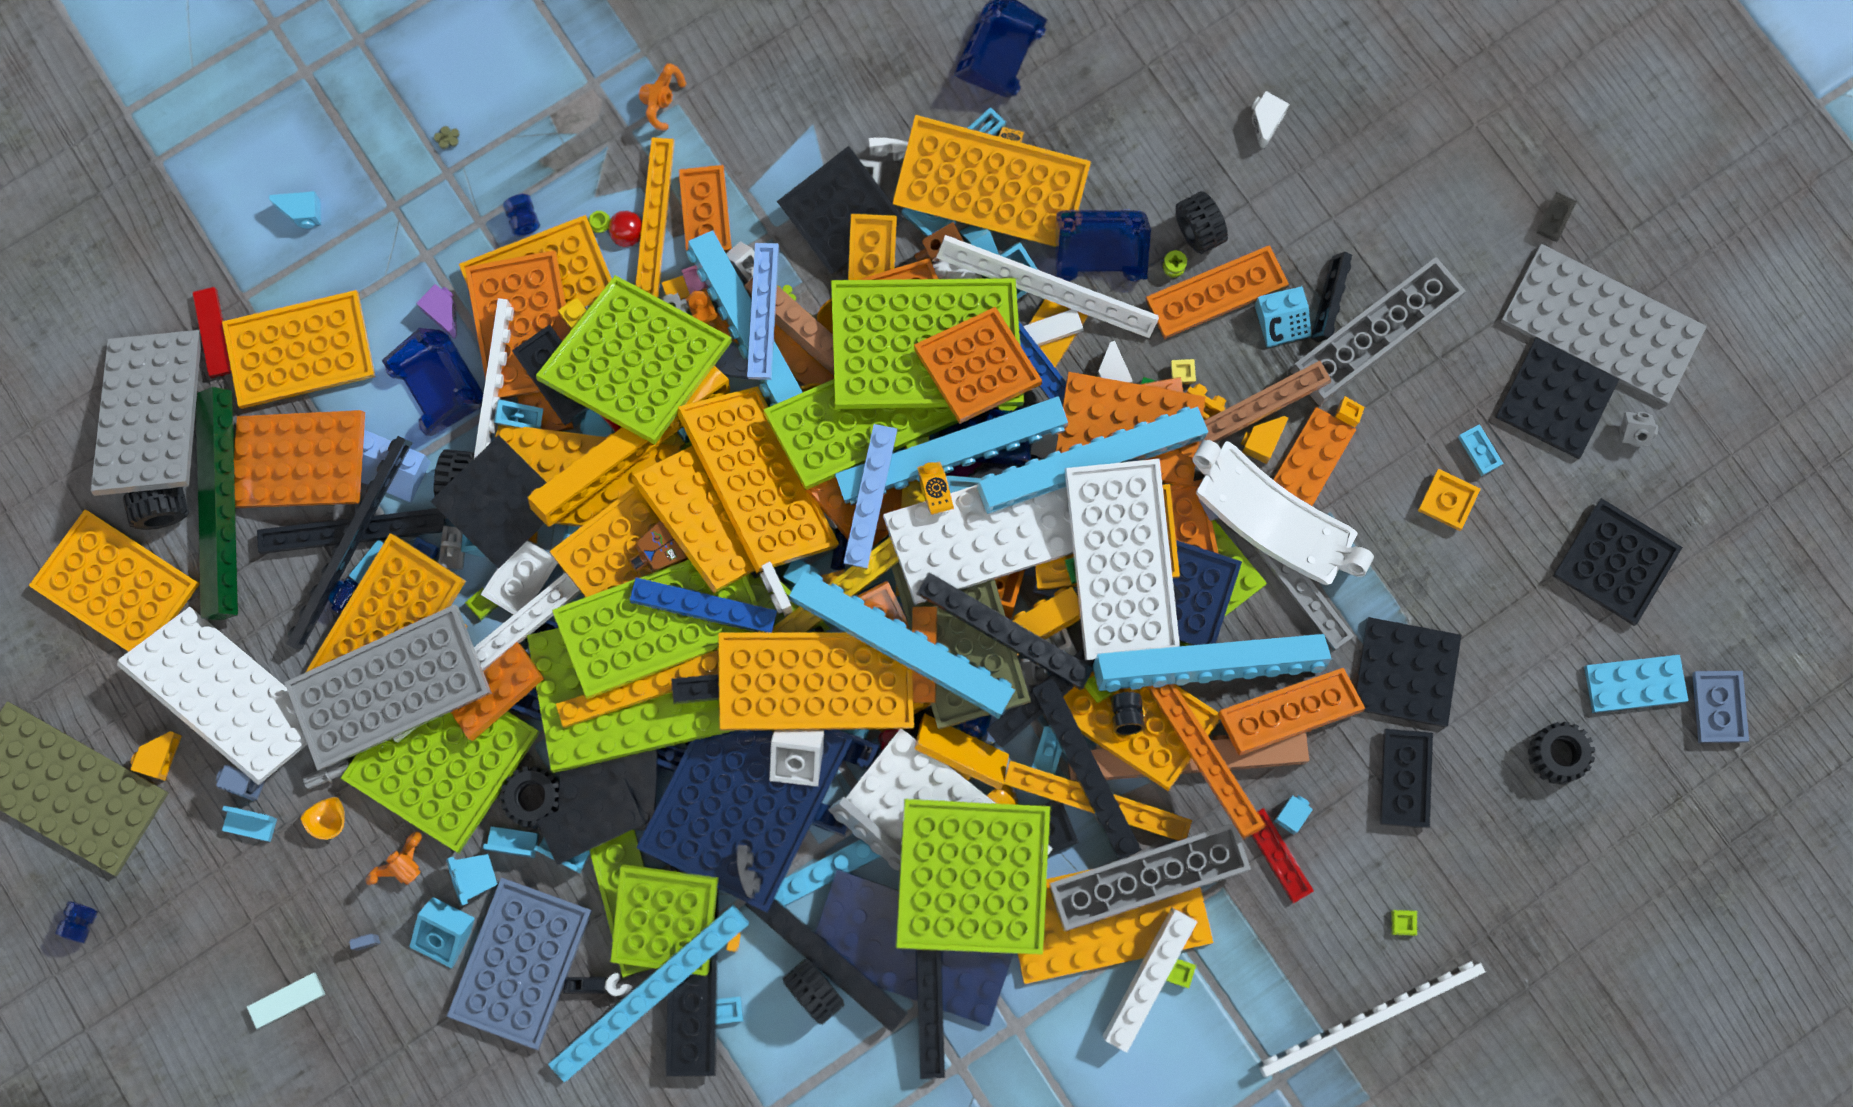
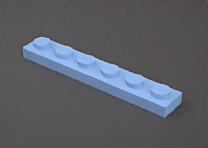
M755 243L747 372L748 379L772 380L779 244Z
M873 425L844 564L868 569L897 435L896 428Z

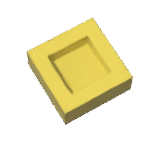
M1194 359L1171 360V377H1181L1182 384H1195Z

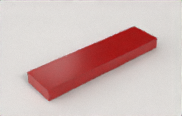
M211 287L194 291L192 293L209 377L215 378L232 374L217 289Z
M1262 808L1257 813L1264 822L1265 827L1251 836L1293 904L1314 892L1267 812Z

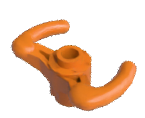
M671 63L664 66L662 73L654 84H645L639 91L640 101L644 105H648L646 109L648 121L654 128L662 131L668 130V124L660 122L656 114L659 108H666L672 102L673 95L668 87L672 74L675 76L679 87L684 88L686 86L683 73L676 65Z
M419 831L410 834L401 852L394 851L386 859L388 862L386 865L375 867L369 872L365 879L366 884H376L378 877L393 876L400 883L410 884L421 873L418 869L419 866L413 861L414 848L422 839V834Z

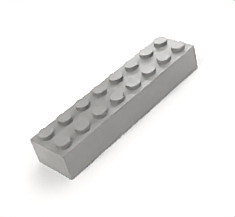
M1435 257L1296 362L1291 373L1295 374L1321 361L1331 379V383L1310 393L1315 402L1321 406L1457 303L1466 291L1439 259Z
M1232 823L1049 884V889L1063 931L1066 932L1248 872L1251 868L1238 831Z

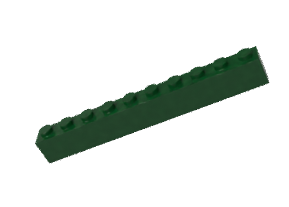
M210 387L198 392L196 397L200 601L202 619L221 621L238 615L233 408L231 390Z

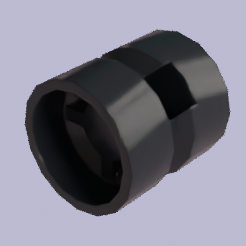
M1123 692L1113 695L1111 697V710L1114 714L1112 718L1114 732L1119 735H1132L1142 732L1145 729L1144 715L1140 713L1142 711V696L1135 692Z

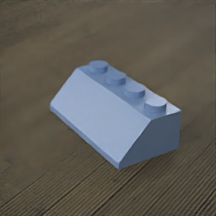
M364 430L361 482L368 485L370 481H374L378 473L377 467L379 463L385 460L389 453L388 447L391 440ZM409 449L386 493L411 503L431 461L426 455Z

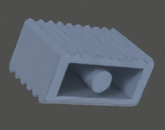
M225 765L217 774L216 785L220 789L256 801L265 780L258 785L240 769Z

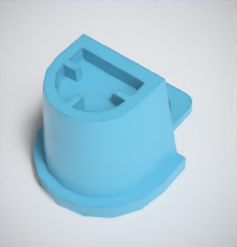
M488 854L456 860L454 857L447 858L450 877L461 905L467 904V899L497 885Z

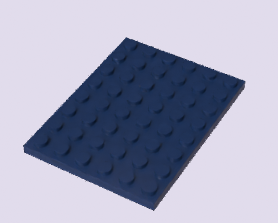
M838 729L824 730L818 786L770 781L771 742L774 730H736L691 741L637 849L685 873L717 877L718 889L768 913L854 739L853 736ZM738 845L748 846L750 852L754 853L753 866L748 867V871H755L757 878L761 879L760 891L755 893V899L747 896L740 880L737 860Z

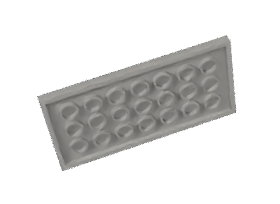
M1543 244L1539 246L1501 320V323L1534 340L1538 338L1619 378L1620 383L1665 406L1669 404L1707 327Z
M199 330L108 339L91 492L94 496L189 486L201 350V334Z
M452 605L284 682L317 770L326 769L491 694L490 687L457 605Z

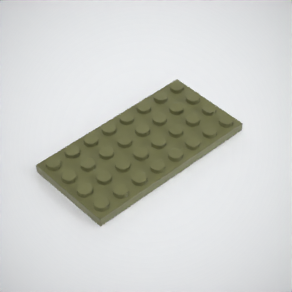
M898 562L892 567L908 626L910 631H912V607L937 606L928 601L914 604L901 565ZM995 579L961 590L1005 616ZM937 607V642L946 646L949 649L948 652L952 655L957 656L959 654L966 657L970 661V665L976 668L981 666L991 672L990 676L997 680L1002 678L1012 684L1011 688L1015 689L1004 710L1030 703L1031 700L1017 653ZM936 683V703H931L939 730L990 715V713Z
M7 701L0 711V810L108 873L118 876L169 792Z

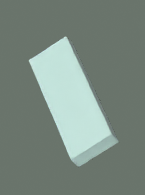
M312 973L247 1006L256 1029H260L325 996V992L316 973Z

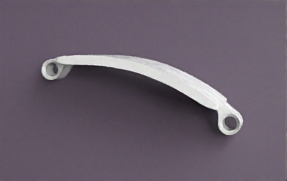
M1203 439L1192 458L1194 464L1205 475L1196 490V495L1230 528L1275 560L1324 585L1332 583L1338 570L1357 577L1365 576L1374 556L1366 548L1351 547L1357 536V531L1288 492L1261 471L1230 442H1225L1220 449L1215 442Z

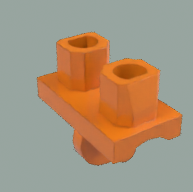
M706 288L702 291H693L685 298L693 317L711 327L717 326L715 319L718 318V315Z

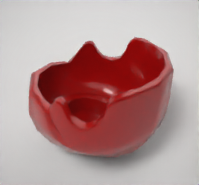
M619 211L611 217L609 235L616 245L632 247L641 240L642 221L636 213Z

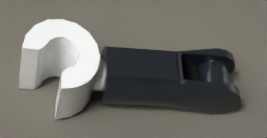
M619 973L611 975L608 980L606 977H566V990H563V993L606 994L608 990L611 995L622 998L631 992L632 986L623 984L620 989H616L617 982L621 980V974ZM576 981H582L581 990H576Z

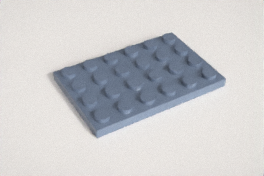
M501 878L447 1017L539 1050L592 910Z

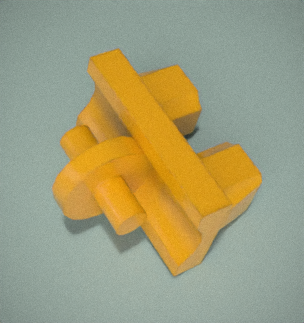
M1198 383L1193 388L1190 386L1186 393L1205 396L1208 390ZM1215 395L1213 400L1205 396L1203 420L1225 410L1226 399L1219 395Z

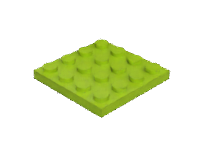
M622 865L620 867L611 962L656 969L661 967L714 921L718 878ZM710 958L692 974L706 976L709 970Z

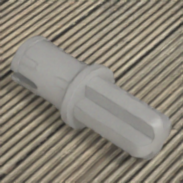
M345 759L326 769L304 776L303 782L305 787L312 789L328 781L332 783L333 779L344 774L350 765L349 761Z

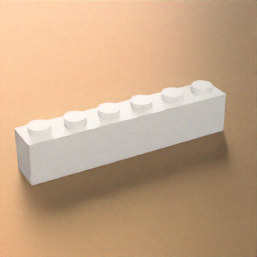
M1171 907L1102 1036L1105 1041L1128 1052L1197 921Z

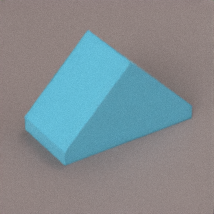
M971 225L959 231L965 243L999 255L991 232L988 229Z
M498 400L494 423L505 426L540 429L543 408Z

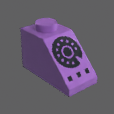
M434 284L416 304L423 313L454 339L457 336L456 304L452 299L454 295L446 287L441 289Z

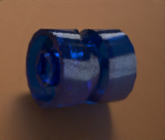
M518 194L503 202L507 218L511 219L509 220V225L513 235H528L540 228L541 225L536 212H534L535 208L530 195Z
M68 901L63 911L65 918L59 921L54 934L76 942L85 943L90 933L88 925L94 923L98 910ZM76 917H80L79 923L74 922Z

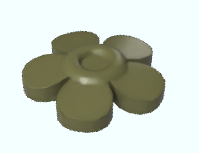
M443 126L440 130L441 133L434 135V140L439 142V147L442 149H447L449 144L455 147L459 143L457 138L460 136V133L455 128L450 131L448 126Z

